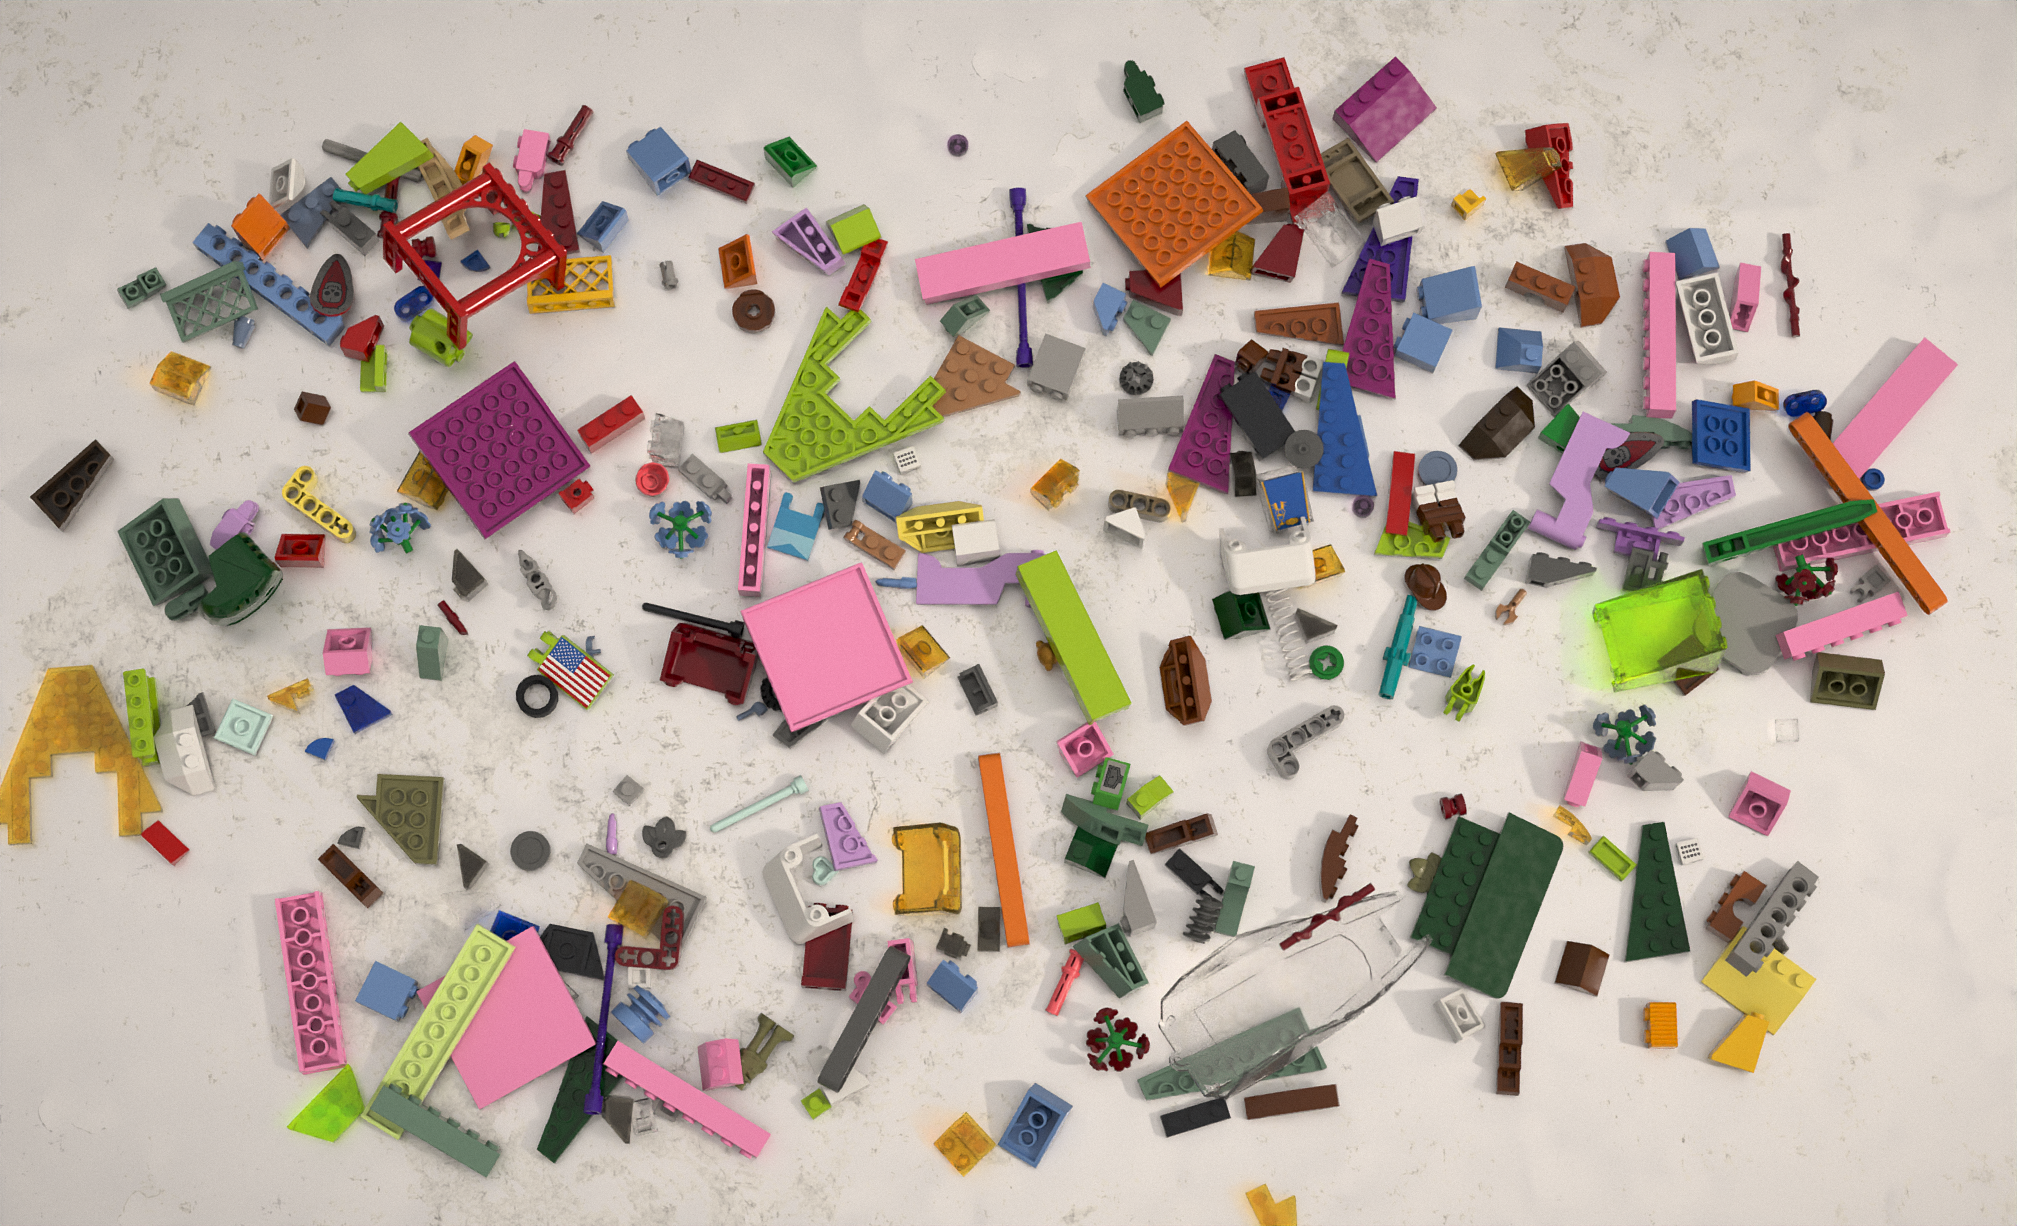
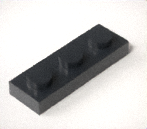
M1220 1097L1161 1115L1160 1118L1166 1138L1230 1119L1231 1116L1225 1097Z

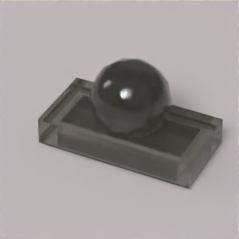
M978 907L977 952H1000V907Z

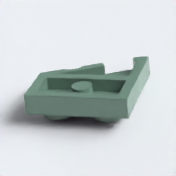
M1133 300L1123 321L1134 332L1136 338L1142 342L1147 352L1153 356L1171 318Z

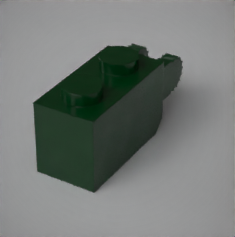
M1127 61L1124 65L1126 79L1123 92L1139 123H1142L1162 114L1165 102L1162 95L1156 93L1154 89L1155 82L1152 76H1148L1145 70L1140 71L1135 61Z

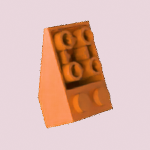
M258 194L248 201L247 208L242 213L235 216L231 227L243 246L248 250L254 251L263 261L290 230V227L261 194Z

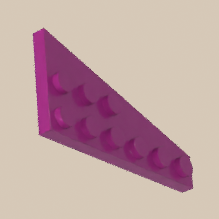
M1369 259L1342 351L1349 352L1346 370L1352 388L1395 400L1390 264Z
M1215 354L1168 472L1228 495L1232 415L1223 401L1219 400L1217 396L1221 394L1219 389L1228 383H1231L1232 386L1234 385L1235 361Z

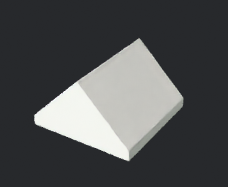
M1136 507L1106 517L1103 531L1140 549L1143 548L1146 535Z
M995 519L952 525L957 565L993 561L1000 557Z
M1463 988L1433 1004L1455 1044L1485 1027Z

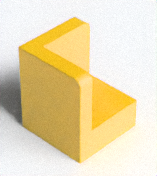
M1469 189L1463 195L1459 193L1453 198L1451 206L1466 220L1484 205L1486 198L1484 196L1479 198Z

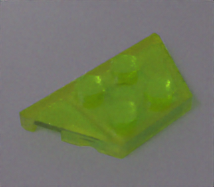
M347 1064L290 1122L287 1128L335 1143L361 1116L365 1109L352 1067Z

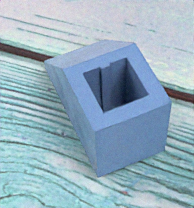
M1102 283L1093 301V309L1102 335L1107 336L1109 330L1114 331L1118 322L1116 317L1119 312L1123 313L1127 301H1125L1126 293L1105 283Z

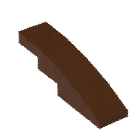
M1500 1002L1496 1094L1519 1096L1523 1003Z
M1336 1084L1244 1098L1247 1120L1298 1114L1340 1106Z

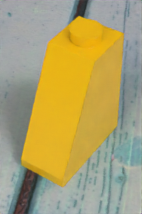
M1751 1012V1016L1744 1014L1709 1053L1708 1059L1754 1073L1769 1021L1764 1020V1015Z

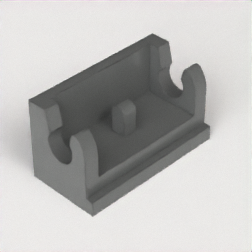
M980 664L959 673L960 676L957 678L976 716L998 706V701Z

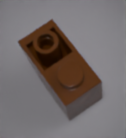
M1251 339L1238 351L1235 361L1236 369L1242 374L1247 371L1249 374L1257 371L1266 360L1268 351Z

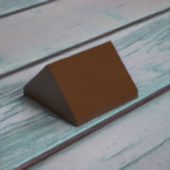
M1567 941L1554 983L1597 997L1610 954L1590 944Z

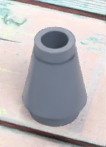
M243 316L234 320L233 346L245 349V345L255 328V320Z

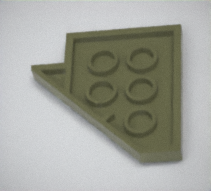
M377 774L376 796L357 795V799L415 864L438 865L445 778Z

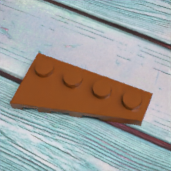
M1339 302L1254 311L1255 328L1258 334L1344 345Z

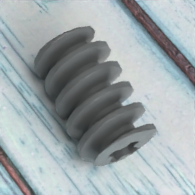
M1200 894L1203 900L1196 899L1195 901L1200 905V908L1193 907L1192 909L1197 915L1189 916V919L1194 923L1186 924V927L1191 931L1183 932V935L1195 942L1205 944L1211 938L1207 933H1213L1214 931L1211 925H1216L1217 923L1214 917L1220 916V912L1217 909H1222L1224 905L1216 898Z

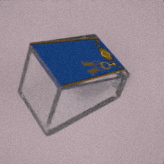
M1292 465L1254 475L1267 525L1272 532L1283 533L1288 531V528L1294 526L1301 528L1300 517H1305L1307 526L1309 525L1308 523L1314 522L1304 473L1300 468Z

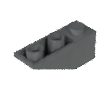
M1537 552L1532 554L1529 560L1525 583L1547 588L1593 576L1597 568L1592 567V564L1588 562H1579L1578 564L1570 562V559L1565 557L1555 559L1549 557L1546 553Z

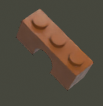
M1516 261L1505 288L1523 296L1526 293L1538 295L1544 299V305L1564 313L1575 286Z
M1745 871L1740 875H1734L1729 883L1732 886L1728 893L1724 892L1717 902L1720 904L1717 911L1712 910L1706 919L1708 925L1705 929L1727 943L1733 940L1743 924V921L1734 915V903L1741 901L1750 907L1753 906L1767 886Z

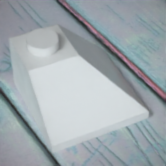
M291 158L271 169L269 204L274 209L292 201L305 186V169L296 159Z

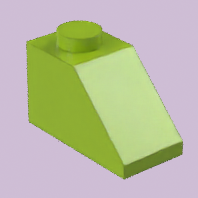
M1159 775L1127 799L1126 804L1141 820L1174 793V791Z

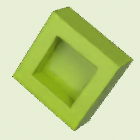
M817 1089L801 1100L813 1120L832 1108L820 1089Z

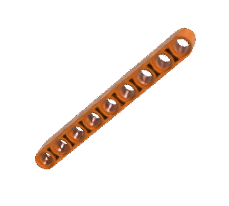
M1000 752L979 755L980 774L1007 947L1029 945L1028 928Z

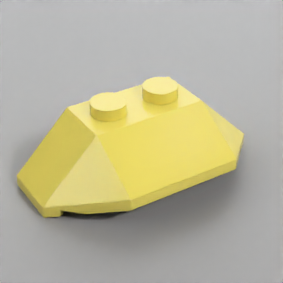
M962 501L918 506L896 517L899 539L922 553L955 549L952 525L984 521L982 505Z

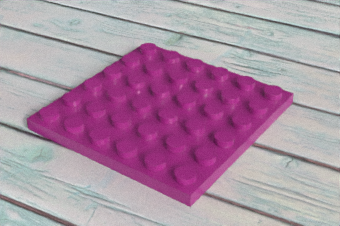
M515 361L408 433L484 540L591 467Z

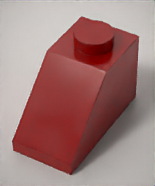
M374 315L347 329L346 334L340 340V348L345 357L365 362L370 361L384 328L380 316Z

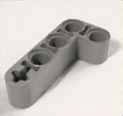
M1330 706L1270 742L1267 754L1282 778L1293 779L1299 771L1300 765L1294 752L1341 725L1345 715L1341 707ZM1331 713L1333 715H1338L1337 721L1335 719H1331L1327 722V724H1325V721L1329 719ZM1317 723L1321 731L1317 733L1312 732L1309 725ZM1291 735H1300L1302 742L1294 743L1291 740ZM1280 745L1283 748V753H1274L1272 746ZM1290 763L1294 766L1295 771L1287 773L1283 765Z

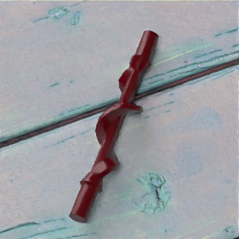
M1790 233L1782 234V252L1784 256L1781 260V272L1787 276L1788 288L1783 292V297L1790 307L1789 322L1791 325V335L1795 338L1800 337V318L1798 316L1800 308L1796 306L1794 288L1800 280L1798 277H1794L1792 273L1791 256L1793 249L1791 246Z
M1369 883L1359 891H1355L1351 896L1341 897L1336 908L1326 915L1316 913L1308 927L1300 932L1292 933L1290 937L1279 943V946L1285 951L1295 943H1299L1302 939H1310L1313 930L1327 920L1340 921V912L1353 903L1362 901L1364 897L1375 891L1374 886Z

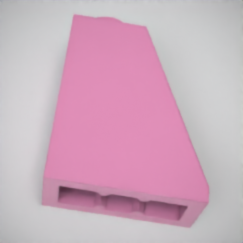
M1740 263L1729 311L1732 328L1735 330L1749 331L1759 304L1761 266Z
M1580 741L1564 792V800L1567 801V804L1574 807L1586 806L1603 758L1601 748Z

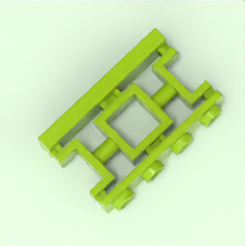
M143 668L124 671L123 678L132 756L141 759L142 766L144 767L159 765L160 760L154 742V736L161 726L156 678L146 676V670Z

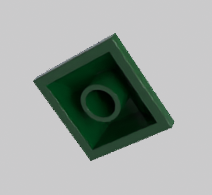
M1078 826L1064 863L1105 878L1118 845L1096 837Z

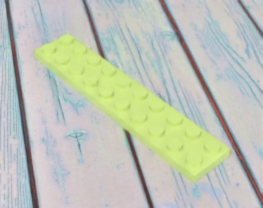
M480 924L475 926L360 1117L395 1139L400 1140L405 1129L372 1111L370 1107L384 1084L390 1085L391 1082L400 1086L403 1089L401 1092L408 1096L413 1094L423 1102L516 948L514 945Z

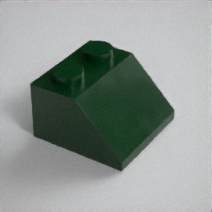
M1228 591L1212 599L1224 640L1240 639L1270 630L1259 592L1237 595Z

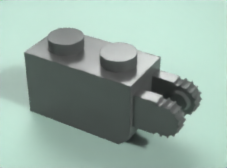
M332 200L329 204L338 214L332 217L325 210H322L320 214L331 223L333 229L366 256L379 242L376 233L346 207L342 208Z

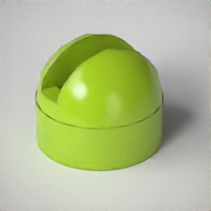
M493 223V233L499 238L500 233H503V237H507L510 233V223Z

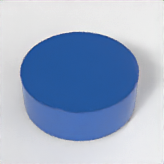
M1872 468L1863 474L1861 481L1867 490L1876 491L1882 487L1885 478L1880 470Z

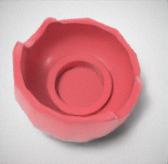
M655 462L644 464L639 469L635 478L637 489L642 494L651 497L661 494L669 483L667 469L662 464Z

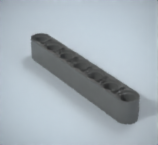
M893 946L887 949L823 1067L817 1081L819 1084L836 1093L842 1089L911 959L910 955Z

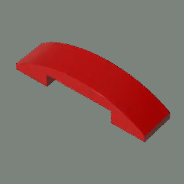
M877 239L863 246L858 263L848 286L845 287L838 306L855 312L860 311L875 280L888 241Z

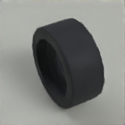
M531 675L524 678L518 685L516 701L520 709L527 716L542 718L551 714L556 708L559 701L558 691L548 677ZM533 684L544 685L550 692L549 702L540 709L529 707L524 700L526 690Z

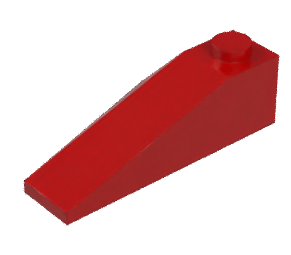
M1569 123L1548 124L1525 130V142L1528 146V151L1557 208L1573 207V182L1569 178V171L1573 169V162L1569 161V151L1573 150Z

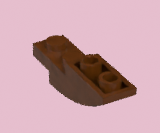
M1351 814L1348 816L1340 833L1332 829L1325 844L1319 873L1321 901L1326 903L1328 898L1333 899L1338 889L1334 885L1338 878L1343 879L1348 869L1344 867L1346 860L1340 858L1339 855L1344 857L1349 847L1346 841L1349 836L1354 837L1359 825L1355 824L1358 818Z

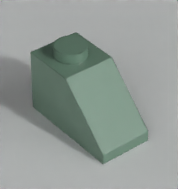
M977 295L953 304L940 322L946 331L954 337L968 330L984 317L990 309Z

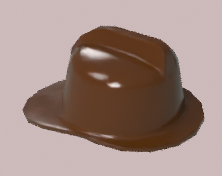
M1424 563L1410 566L1406 570L1404 578L1405 583L1417 601L1428 610L1435 611L1441 609L1446 603L1447 592L1441 583L1439 571L1434 566Z

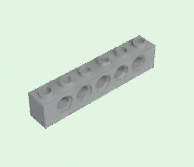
M1797 861L1788 870L1725 961L1746 977L1752 971L1756 973L1764 964L1761 961L1763 956L1767 958L1775 948L1772 945L1773 942H1778L1785 934V931L1782 930L1784 926L1789 927L1796 918L1793 915L1796 910L1799 912L1806 904L1805 896L1810 897L1817 888L1815 882L1819 877Z

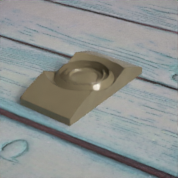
M1349 138L1321 153L1330 181L1329 187L1337 195L1345 211L1358 224L1375 215L1379 206L1386 203L1394 204L1393 198Z

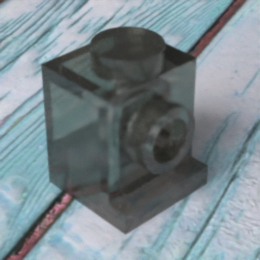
M944 928L936 946V951L961 961L962 956L967 957L971 944L964 941L965 937L952 932V935H949L948 929Z

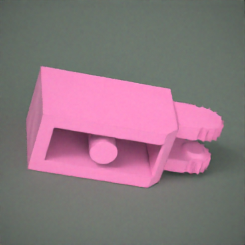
M524 129L523 135H519L517 148L520 149L518 156L515 155L513 168L516 169L519 188L524 193L530 192L534 178L540 179L544 176L547 154L551 143L549 133Z
M910 938L887 941L888 948L893 946L911 956L910 962L896 987L898 1004H903L904 1002L903 987H909L911 1002H917L916 986H918L913 941Z

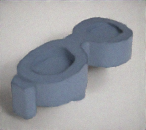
M588 636L586 639V652L593 657V654L601 653V649L592 650V641L595 639V636Z

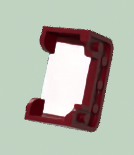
M679 623L671 631L660 681L665 682L670 687H677L683 684V682L724 693V697L728 699L727 702L730 704H744L759 656L751 641L734 638L730 635L692 624Z

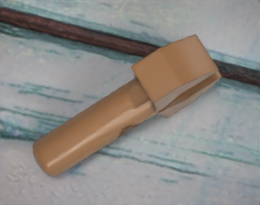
M1520 589L1508 605L1503 606L1500 603L1495 610L1496 620L1502 613L1508 611V619L1503 625L1514 623L1518 617L1515 615V609L1527 595L1526 590Z

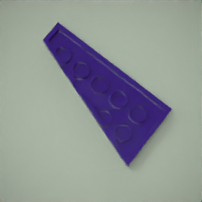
M1398 176L1389 193L1394 200V204L1404 197H1417L1419 179ZM1373 227L1341 294L1359 295L1368 261L1373 259L1390 264L1391 301L1405 302L1412 236L1381 246Z

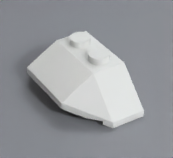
M193 705L171 710L154 736L165 781L192 795L215 790Z

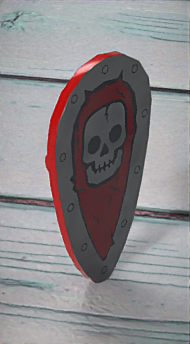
M333 254L321 266L310 293V303L313 309L319 314L328 317L346 313L353 303L352 275L347 261L341 254Z
M1648 432L1630 433L1621 446L1605 450L1595 474L1600 478L1606 479L1607 475L1611 471L1613 472L1615 468H1639L1659 452L1664 444L1663 437Z

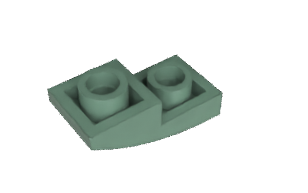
M155 267L138 275L137 280L117 288V292L127 309H130L166 287V283Z

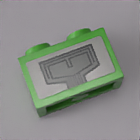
M1105 757L1104 764L1098 765L1095 776L1099 778V781H1094L1091 794L1095 795L1093 804L1118 811L1130 763Z

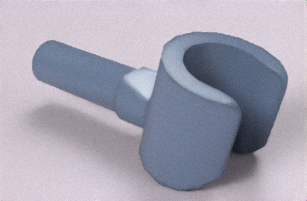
M756 702L749 710L736 717L740 721L754 712L760 717L768 711V708L762 702Z

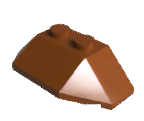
M1587 243L1564 246L1571 284L1575 286L1573 294L1580 328L1601 325L1620 298L1612 257Z
M1192 636L1170 640L1169 648L1159 667L1165 708L1183 726L1203 722L1212 703L1206 660Z

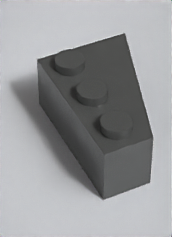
M1234 130L1213 142L1212 150L1250 194L1266 190L1269 174L1248 148L1242 135H1239Z

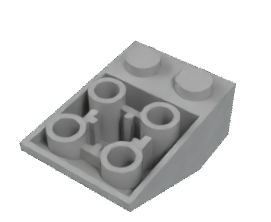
M1574 341L1537 374L1527 386L1549 411L1556 416L1567 404L1570 405L1591 388L1607 371L1580 341Z

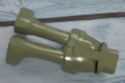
M760 1013L757 1018L759 1027L754 1038L746 1048L742 1047L740 1049L744 1084L735 1085V1087L741 1091L747 1083L750 1084L757 1075L764 1072L768 1066L766 1061L774 1048L780 1042H790L794 1038L792 1033L777 1025L770 1039L761 1051L757 1053L756 1051L765 1036L776 1025V1022L763 1013Z

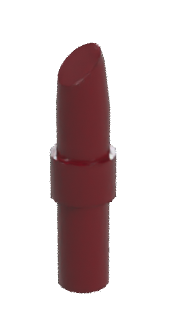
M445 600L438 603L437 606L447 617L448 622L454 626L459 634L467 635L468 632L459 620L458 615L451 610Z

